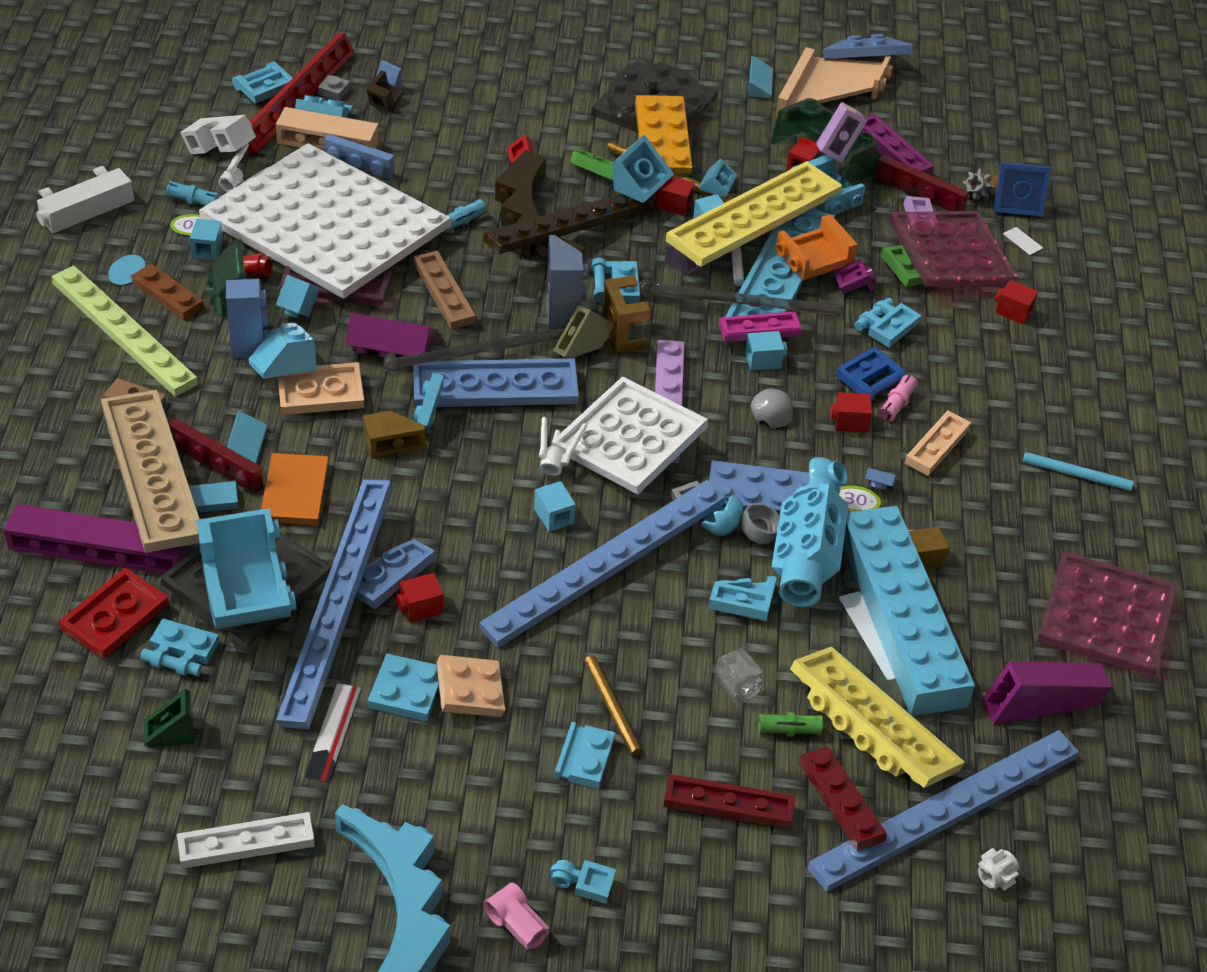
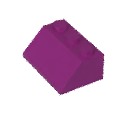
M350 313L345 344L353 346L352 351L368 354L369 349L378 350V356L394 359L395 354L405 355L404 361H420L421 358L428 360L439 329Z

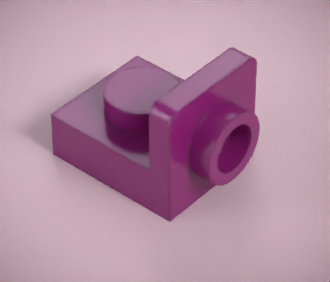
M862 259L833 271L842 294H846L866 284L870 293L875 291L872 282L876 281L871 266L865 267Z

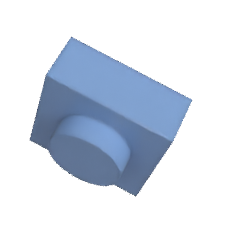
M868 468L865 479L871 480L870 486L886 490L888 485H895L897 475Z

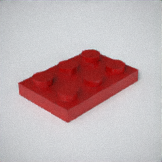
M124 568L58 622L62 631L102 659H105L169 605V598L166 594L127 568Z

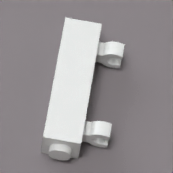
M104 166L93 169L97 177L54 194L49 187L39 190L42 198L37 200L39 209L36 212L37 218L42 226H46L52 233H56L134 201L132 181L120 168L107 172Z

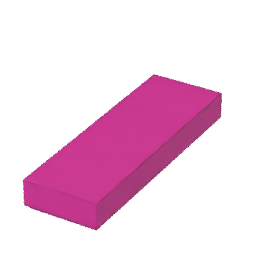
M796 311L721 317L718 324L724 342L746 341L748 333L779 331L781 337L801 336L802 327Z

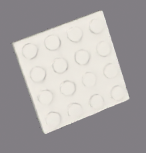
M621 377L552 441V446L562 449L563 454H565L582 424L586 423L587 428L570 459L639 494L709 427L708 419L625 377Z

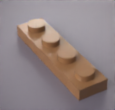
M434 251L413 256L415 268L450 329L475 324L476 315L439 252Z

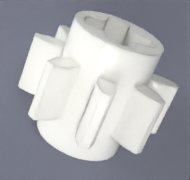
M992 848L981 855L982 861L978 863L980 866L978 868V875L987 887L994 889L1001 887L1005 891L1016 883L1014 878L1019 876V864L1010 852L1003 851L1002 849L996 852Z

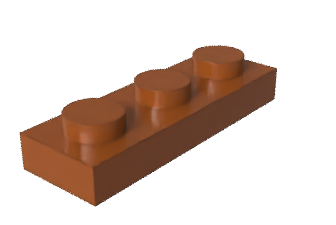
M151 263L131 275L132 284L182 320H186L204 308L201 298Z

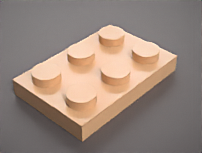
M359 362L316 366L317 371L278 377L281 415L364 408Z

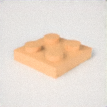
M449 655L439 656L437 671L442 712L502 717L505 705L499 661Z

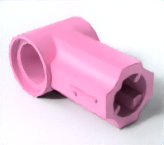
M509 883L484 901V909L492 922L499 927L504 925L526 950H534L549 935L550 928L529 907L524 892L515 883Z

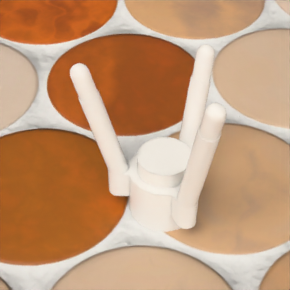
M248 143L242 146L240 151L236 153L229 167L218 180L220 187L226 192L245 182L243 181V172L237 168V165L247 150Z
M542 418L541 448L539 452L541 463L539 469L543 473L551 476L561 474L562 467L569 465L570 457L582 438L587 424H582L568 450L563 454V450L558 447L550 446L547 448V418ZM559 430L555 431L553 440L560 434Z

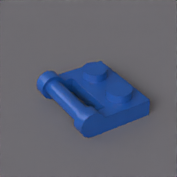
M876 347L841 365L836 371V376L856 393L870 394L871 401L875 399L877 394L894 384L898 385L902 377L907 375L902 367ZM885 372L889 374V376L872 386L866 384Z

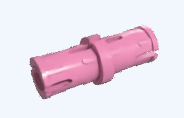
M904 375L898 386L889 392L888 400L879 410L881 419L886 421L889 417L888 422H893L901 408L907 406L910 395L918 386V382L913 376L909 378V375Z

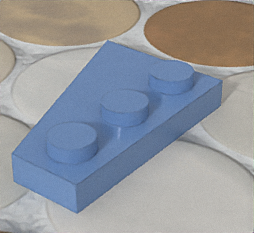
M412 539L384 552L381 559L366 565L355 598L376 609L400 589V581L414 578L436 560L435 550Z

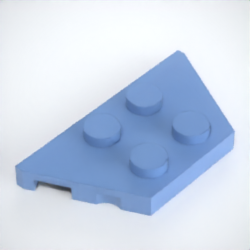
M883 34L870 35V38L863 39L859 35L848 36V39L841 40L823 49L824 59L912 54V44L884 37Z

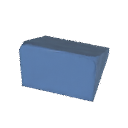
M382 60L377 74L381 70L385 71L388 83L402 88V69Z

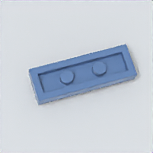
M331 134L324 138L325 152L358 170L389 180L394 176V155Z

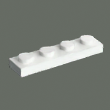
M309 812L177 834L181 869L315 847Z

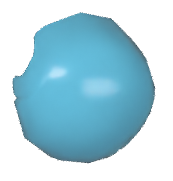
M734 495L726 497L728 502L726 507L721 506L710 513L701 523V527L717 536H726L735 530L742 519L743 504Z

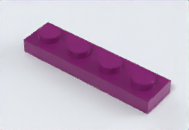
M876 114L866 117L867 122L860 133L883 154L924 173H933L934 165Z

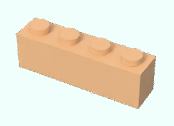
M288 107L284 108L276 123L277 144L301 148L309 143L325 152L324 138L328 134L374 149L377 148L379 143L378 123Z

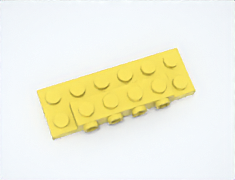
M832 646L794 660L790 670L799 677L802 683L811 688L807 698L810 700L813 709L826 714L832 720L833 726L853 738L858 749L871 754L877 760V764L882 770L892 773L895 777L907 773L914 782L920 784L923 788L961 770L965 762Z

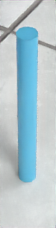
M1025 452L1022 461L1023 463L1127 491L1132 490L1134 481L1028 452Z

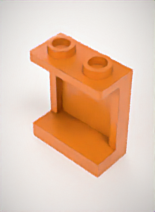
M829 214L821 218L820 229L792 238L784 230L778 233L776 251L790 265L793 272H796L802 280H806L855 262L858 244Z

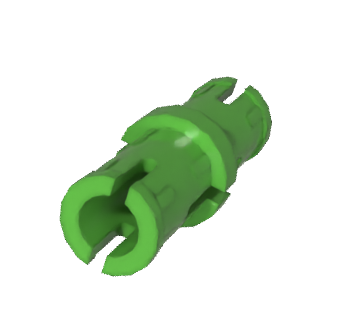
M787 712L786 715L759 714V733H785L787 737H793L794 734L822 735V715H795L794 712ZM777 723H800L804 724V726L777 725Z

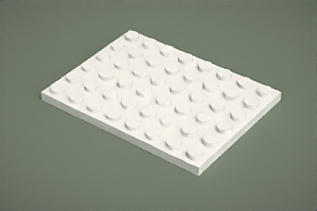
M309 143L199 210L201 219L222 221L224 232L261 253H265L277 262L343 299L451 226V218Z

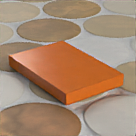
M272 453L261 509L269 508L272 520L277 519L278 524L318 526L329 464L328 456Z

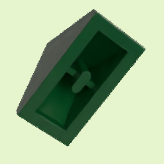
M182 690L144 719L145 746L159 747L194 743V716L189 690Z

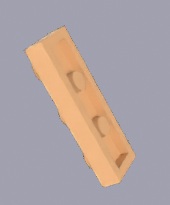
M947 410L906 456L905 464L929 476L969 431L971 422Z

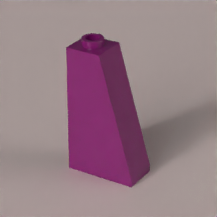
M1009 661L982 701L992 723L1002 724L1099 706L1112 689V685L1101 663Z

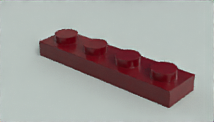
M885 155L878 159L875 179L916 197L929 198L932 204L961 216L965 211L968 191Z
M177 418L168 423L177 450L185 452L197 462L206 464L218 474L225 475L236 481L239 486L246 487L254 493L263 488L261 466Z
M829 747L800 755L799 765L856 851L886 842L887 832Z
M669 774L663 807L791 829L795 795Z

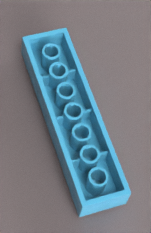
M898 506L848 512L843 550L909 714L911 716H919L968 708L975 684Z

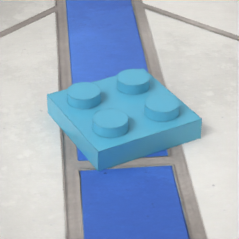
M386 653L368 698V708L428 722L440 690L437 665Z

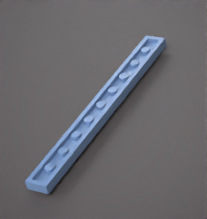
M364 479L362 481L276 721L280 727L310 728L393 490L391 481Z
M708 480L702 482L479 622L480 630L497 648H500L723 506L726 496Z
M1058 730L881 823L887 832L886 842L856 851L849 840L809 861L808 870L823 889L829 892L1076 760L1079 751Z

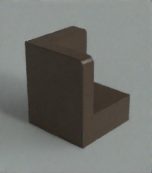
M382 70L366 88L370 105L389 113L404 95L403 89L388 83L386 72Z

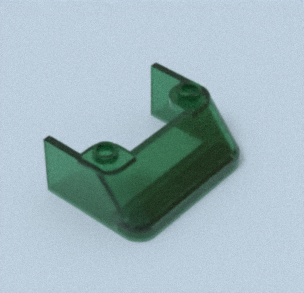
M806 98L784 107L778 111L770 143L775 145L801 133H806L818 141L833 117L834 112L819 104L813 98ZM861 130L845 156L847 160L840 181L842 189L876 174L878 159L883 154L877 140L869 132Z

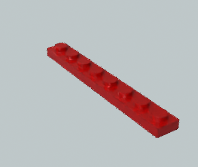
M345 32L338 33L250 120L256 137L248 142L247 151L249 154L256 153L276 133V123L285 107L295 109L296 99L304 100L305 95L312 96L328 75H333L355 53Z

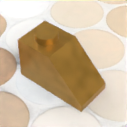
M392 411L363 415L364 438L371 458L426 449L424 425Z

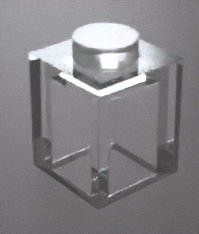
M743 647L717 658L715 678L734 702L744 698H751L760 691L763 671Z

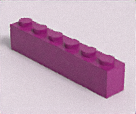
M16 504L4 528L8 550L179 577L190 553V545L145 553L137 525L133 522L70 513L62 510H50L35 506Z

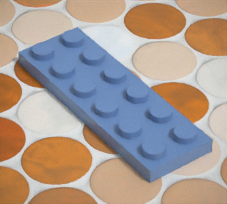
M575 358L413 361L414 407L422 406L425 398L421 396L425 380L430 381L432 373H437L444 377V386L437 407L578 404L579 400Z

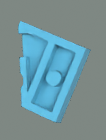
M767 576V581L762 583H752L750 578L737 581H715L708 609L767 621L777 577Z

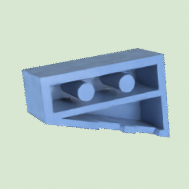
M259 279L226 280V304L232 359L250 358L269 334V330H265V327H268L267 310H263V307L266 306V290H261Z

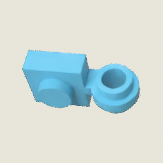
M558 860L556 864L552 865L549 874L551 882L555 886L568 888L570 884L576 882L575 895L606 904L616 869L584 860L580 871L575 869L573 863L566 860Z

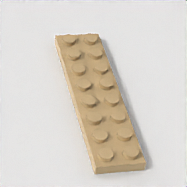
M152 390L101 399L102 410L144 552L160 551L199 543L196 520L200 519L158 391Z

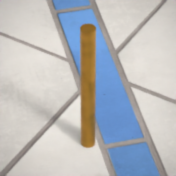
M594 655L588 656L584 662L630 755L636 757L642 753V749Z

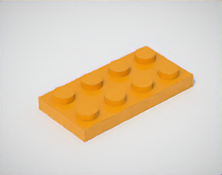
M636 95L635 105L639 138L643 135L648 138L674 174H691L692 162L684 97Z

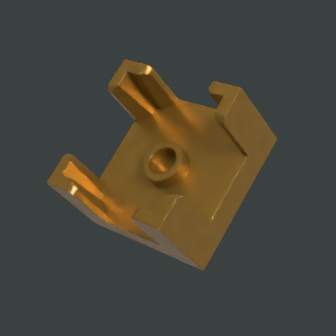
M635 275L604 280L602 317L614 324L610 340L616 354L647 349L646 338L628 341L629 324L650 319L648 303L626 304L620 292L622 288L638 286Z

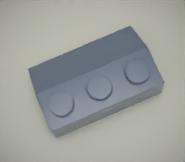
M549 235L547 273L548 330H565L578 305L585 307V303H581V300H586L587 286L582 283L583 280L588 279V264H583L582 252L555 235Z

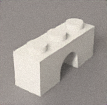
M246 115L201 118L180 132L191 154L206 153L218 146L220 152L237 151L256 137Z

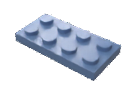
M713 460L711 462L709 482L724 496L731 497L734 495L739 498L743 504V512L751 503H763L773 507L779 515L782 502L793 495L796 489L808 485L810 481L808 472ZM726 499L725 504L722 507H726L728 503Z

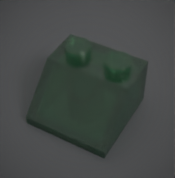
M236 239L212 261L213 272H208L209 288H214L209 290L210 306L216 305L217 316L228 315L226 280H245L242 239Z

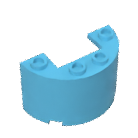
M270 509L196 520L204 576L215 630L290 617L291 610H296L294 592L290 590L289 585L286 586L285 579H287L285 563L284 561L278 562L275 538L280 537L278 520H272Z

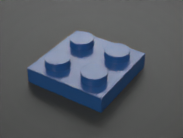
M1000 162L993 207L994 212L1043 216L1051 168L1049 166Z

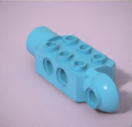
M823 457L811 459L809 464V484L796 489L794 494L783 501L781 505L771 567L781 576L779 588L781 598L793 606L808 607L816 604L821 597L822 584L840 570L849 505L839 495L842 485L847 483V473L842 463L837 460L831 461Z

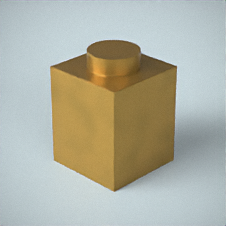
M933 527L908 531L924 569L943 567L946 555L950 552L948 539L943 537L940 528Z

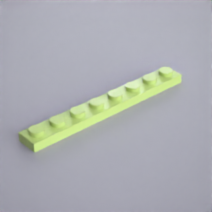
M74 265L51 276L53 285L172 395L176 397L198 385L197 377Z

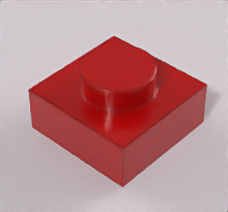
M523 135L507 147L511 164L525 150L535 153L532 141L527 135Z

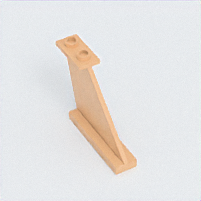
M806 47L778 97L776 117L785 119L790 110L872 91L871 99L876 100L879 91H884L887 79L891 77L893 66L890 65L891 56L886 55L883 62L834 58L824 59L814 57L815 49Z

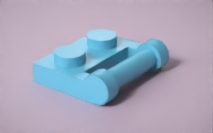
M273 61L268 63L265 68L245 76L238 75L233 77L232 82L237 91L241 90L256 104L275 96L293 77Z
M599 257L591 261V270L595 277V289L593 291L595 302L603 303L604 274H611L612 279L635 275L638 286L622 288L620 292L625 303L640 302L637 261H605Z

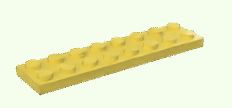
M806 161L667 232L665 241L702 267L825 202L826 199L840 192L842 185Z

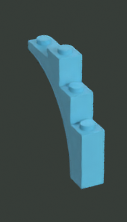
M342 804L335 813L336 832L357 844L374 860L387 879L395 899L397 910L396 931L390 951L378 972H431L450 944V925L442 917L435 914L430 915L442 898V879L438 878L430 870H423L434 855V836L425 828L415 827L407 822L403 824L399 831H396L390 824L386 822L380 823L368 817L363 811L357 808L352 809Z

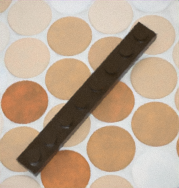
M624 194L614 195L484 232L483 241L497 254H502L549 240V235L561 237L650 211L652 201L647 199L642 203Z

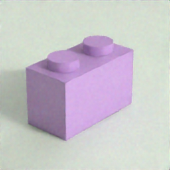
M841 102L816 143L820 151L842 163L866 124L867 119L861 112Z

